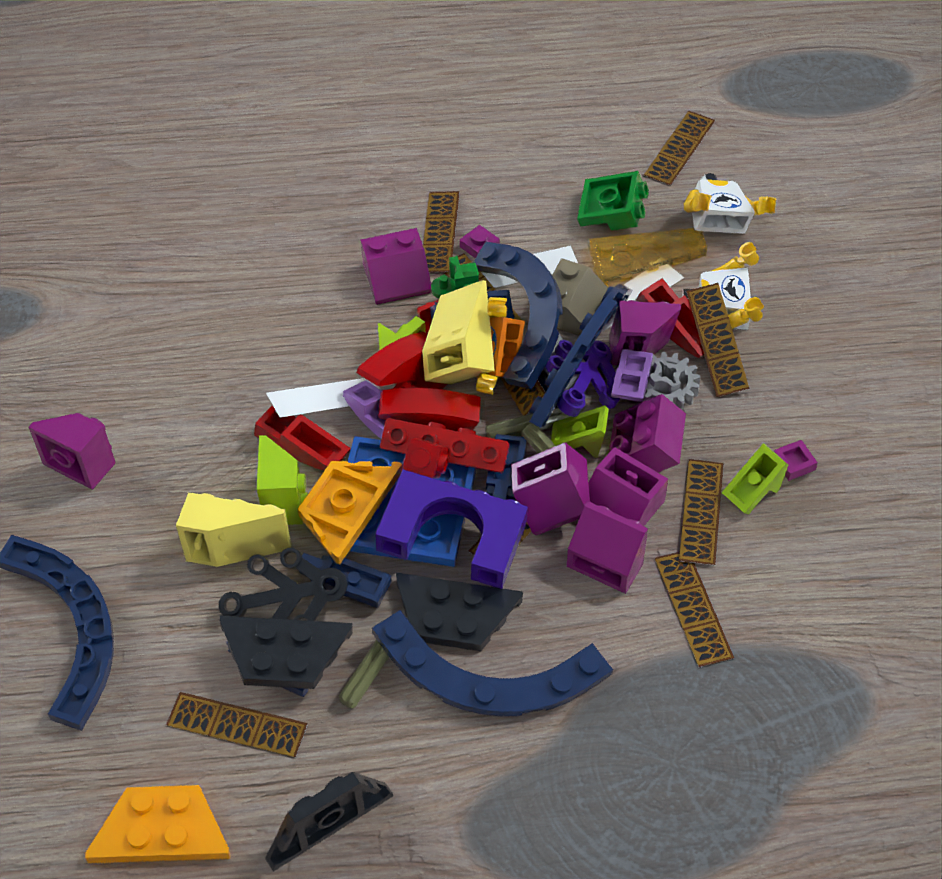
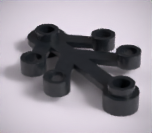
M286 548L280 555L282 565L289 569L296 568L312 580V582L298 584L270 565L266 557L256 554L249 558L247 562L248 570L252 574L265 577L279 588L245 596L237 592H227L220 598L218 607L223 616L243 617L247 609L282 602L272 616V619H288L302 598L314 596L305 613L297 615L293 620L305 618L307 621H315L327 602L337 601L345 595L348 588L347 578L343 572L336 568L320 570L302 558V554L295 548ZM294 552L297 559L295 563L288 564L286 556ZM262 559L264 562L262 570L255 571L253 567L254 562ZM329 578H333L336 582L335 588L331 591H327L324 586L325 581ZM230 599H235L237 603L233 611H228L226 607Z

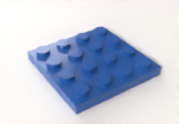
M354 436L347 462L369 461L372 462L373 466H392V462H400L403 466L406 454L382 450L380 448L381 440ZM448 463L445 473H441L440 478L435 479L451 481L460 487L472 490L477 468ZM398 479L349 551L402 559L376 551L375 536ZM443 514L428 520L421 527L408 560L455 567L466 518L455 514Z

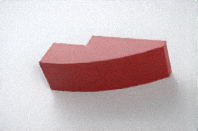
M663 278L639 293L636 301L680 304L681 310L670 340L697 358L704 355L691 306L685 295L679 298Z
M423 331L410 334L392 342L357 368L356 373L377 386L417 380L420 370L424 368L422 350L428 334Z
M442 389L382 390L380 394L378 418L384 420L391 418L427 425L428 422L443 424L446 426V429L458 431V428L474 430L480 419L481 397Z
M273 405L255 423L254 436L259 438V436L266 435L297 461L325 471L331 461H342L351 450L350 447L302 414H299L297 417L294 415L279 417Z

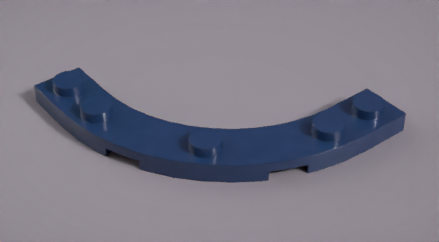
M485 242L474 260L478 271L511 278L521 284L528 295L530 317L527 332L503 378L509 385L532 390L545 368L559 337L557 326L559 316L563 314L560 289L545 264L532 253L511 245Z
M618 284L615 287L610 286L596 312L593 315L589 312L587 313L579 328L582 330V333L559 370L553 368L547 377L545 385L549 388L543 398L538 396L532 404L529 412L533 416L529 422L540 428L546 425L557 405V401L581 364L584 355L600 335L606 323L608 324L615 317L619 302L628 300L633 291L632 289L623 284Z
M11 534L0 552V568L26 576L49 587L66 603L74 617L78 632V644L74 663L63 688L48 712V716L51 721L82 731L102 695L112 666L114 634L107 605L93 579L76 566L71 558L53 548Z
M401 610L372 627V634L387 655L420 689L423 687L428 692L443 699V702L448 705L482 715L522 716V713L546 709V711L551 710L584 694L612 675L613 672L609 663L591 643L556 667L539 674L520 678L486 677L463 670L439 656L419 636Z

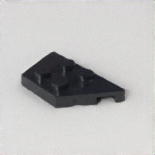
M396 573V584L401 594L406 617H408L409 622L419 636L428 644L481 652L491 640V635L499 631L505 624L509 613L515 606L519 607L523 601V591Z
M220 616L219 619L222 632L225 634L234 661H236L243 684L250 686L314 689L323 677V671L331 666L338 656V649L346 638L349 639L352 636L353 632L352 623L237 616Z
M351 772L344 777L339 776L332 779L322 791L312 797L306 796L301 798L287 812L265 857L268 865L274 872L393 797L392 791L385 782L355 772Z

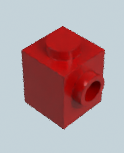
M410 438L401 470L433 479L440 478L441 473L444 474L448 466L449 455H446L448 447L419 438Z

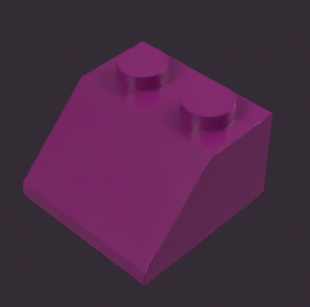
M417 228L360 240L363 266L376 305L432 293L425 251Z
M74 413L32 422L28 427L43 465L92 490L116 463L111 450L112 446L105 431L106 428L101 421L94 417L88 418L80 413Z

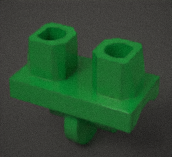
M458 256L449 257L450 277L441 275L433 280L431 292L433 296L439 299L441 295L479 282L476 263L460 265Z

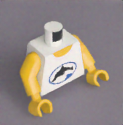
M709 173L704 175L698 181L696 188L689 192L683 208L687 213H692L695 231L745 234L754 215L775 213L776 198L763 196L759 197V201H751L743 194L737 183L734 181L717 180L715 174Z
M752 242L744 243L740 247L739 254L741 257L735 256L724 265L712 271L703 272L700 275L699 287L719 283L732 329L748 330L750 319L757 322L763 316L761 310L764 308V305L758 297L751 298L748 268H744V264L753 266L759 261V255L756 253V247ZM683 289V290H682V296L685 295L686 298L688 299V296H687V292H686V291L692 290V289Z

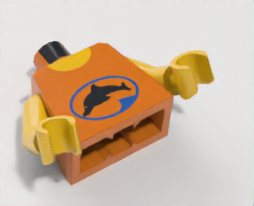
M490 297L488 300L487 312L490 316L495 371L486 374L480 373L477 376L476 391L493 395V388L497 381L496 376H504L522 344L525 321L505 318L507 298Z

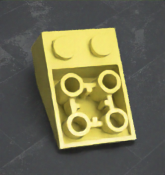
M485 280L440 296L422 350L425 381L454 384L477 377L480 373L486 374L495 371L490 316L487 312L488 295Z
M188 492L176 523L187 562L219 567L249 560L251 556L256 554L266 556L282 552L284 549L291 548L292 546L285 509L269 504L263 506L247 503L241 499L229 500L217 498L207 493L194 494Z

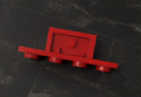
M387 418L380 448L406 454L410 438H419L448 447L446 454L449 455L448 463L503 473L510 444L508 441L478 436L476 431L466 428H458V431L447 430L445 425L435 422H428L427 425Z

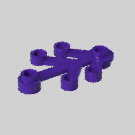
M567 340L559 341L554 349L556 355L551 356L545 366L549 373L553 368L559 370L573 347L571 342ZM596 340L583 357L585 362H581L575 372L579 376L573 388L565 390L557 401L558 408L568 416H578L584 408L586 398L584 392L590 381L598 393L599 401L603 406L605 405L607 408L613 409L620 400V398L611 397L616 372L610 363L612 359L611 351L608 345L602 341ZM597 368H600L606 376L607 385L605 384Z

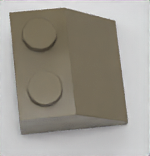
M561 258L552 274L560 289L563 314L559 316L557 329L580 336L582 330L579 328L588 312L592 315L596 312L602 303V298L608 287L590 267Z

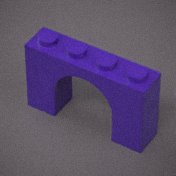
M402 470L375 534L376 551L408 560L421 527L428 520L443 514L460 515L472 521L482 536L471 563L470 580L503 589L526 526L528 507L521 505L515 500H504L490 496L482 490L474 491L460 487L451 481H440Z

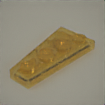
M695 228L589 239L588 246L594 273L606 286H608V282L619 279L622 282L632 279V275L639 272L647 271V273L659 270V266L665 264L674 266L707 255V244L703 231H697Z

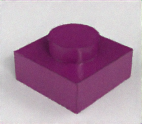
M479 224L459 239L461 249L476 258L485 242L500 243V239Z
M802 440L774 450L779 457L789 464L785 473L788 481L813 472L817 468L818 462Z

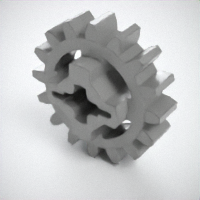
M662 352L660 358L653 354L644 401L663 394L681 410L684 408V402L692 405L694 396H698L700 375L696 374V365L688 367L689 359L678 360V353H674L672 357H667L666 352Z

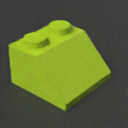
M266 435L259 436L257 470L259 503L263 506L269 504L285 509L288 525L303 524L298 514V508L308 495V492H306L305 473H299L298 461Z

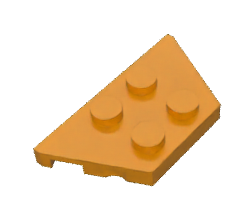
M331 461L299 506V517L337 564H341L402 472V463L392 462V466H373L372 462L359 461L357 463Z
M199 785L127 787L87 849L85 859L88 863L230 859L231 853Z

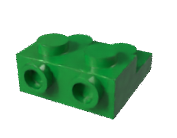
M639 171L585 179L577 216L580 226L608 223L611 231L638 227L639 219L645 218V207L642 201L649 196L646 181H642Z

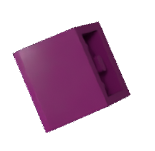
M620 301L609 333L612 356L611 365L619 366L622 349L648 352L655 355L669 342L681 310V305L669 304L667 302Z
M660 394L615 414L609 452L615 447L658 473L680 464L686 413L663 394Z
M566 442L511 464L513 494L517 502L528 507L527 523L532 533L536 536L578 520L586 502H590L587 459Z
M614 447L595 468L588 482L590 502L595 505L605 506L613 513L627 519H634L641 523L642 526H645L665 502L668 478Z
M587 501L568 547L567 567L626 594L643 566L648 528L642 526L641 523L634 519H627L613 513L605 506L595 505Z

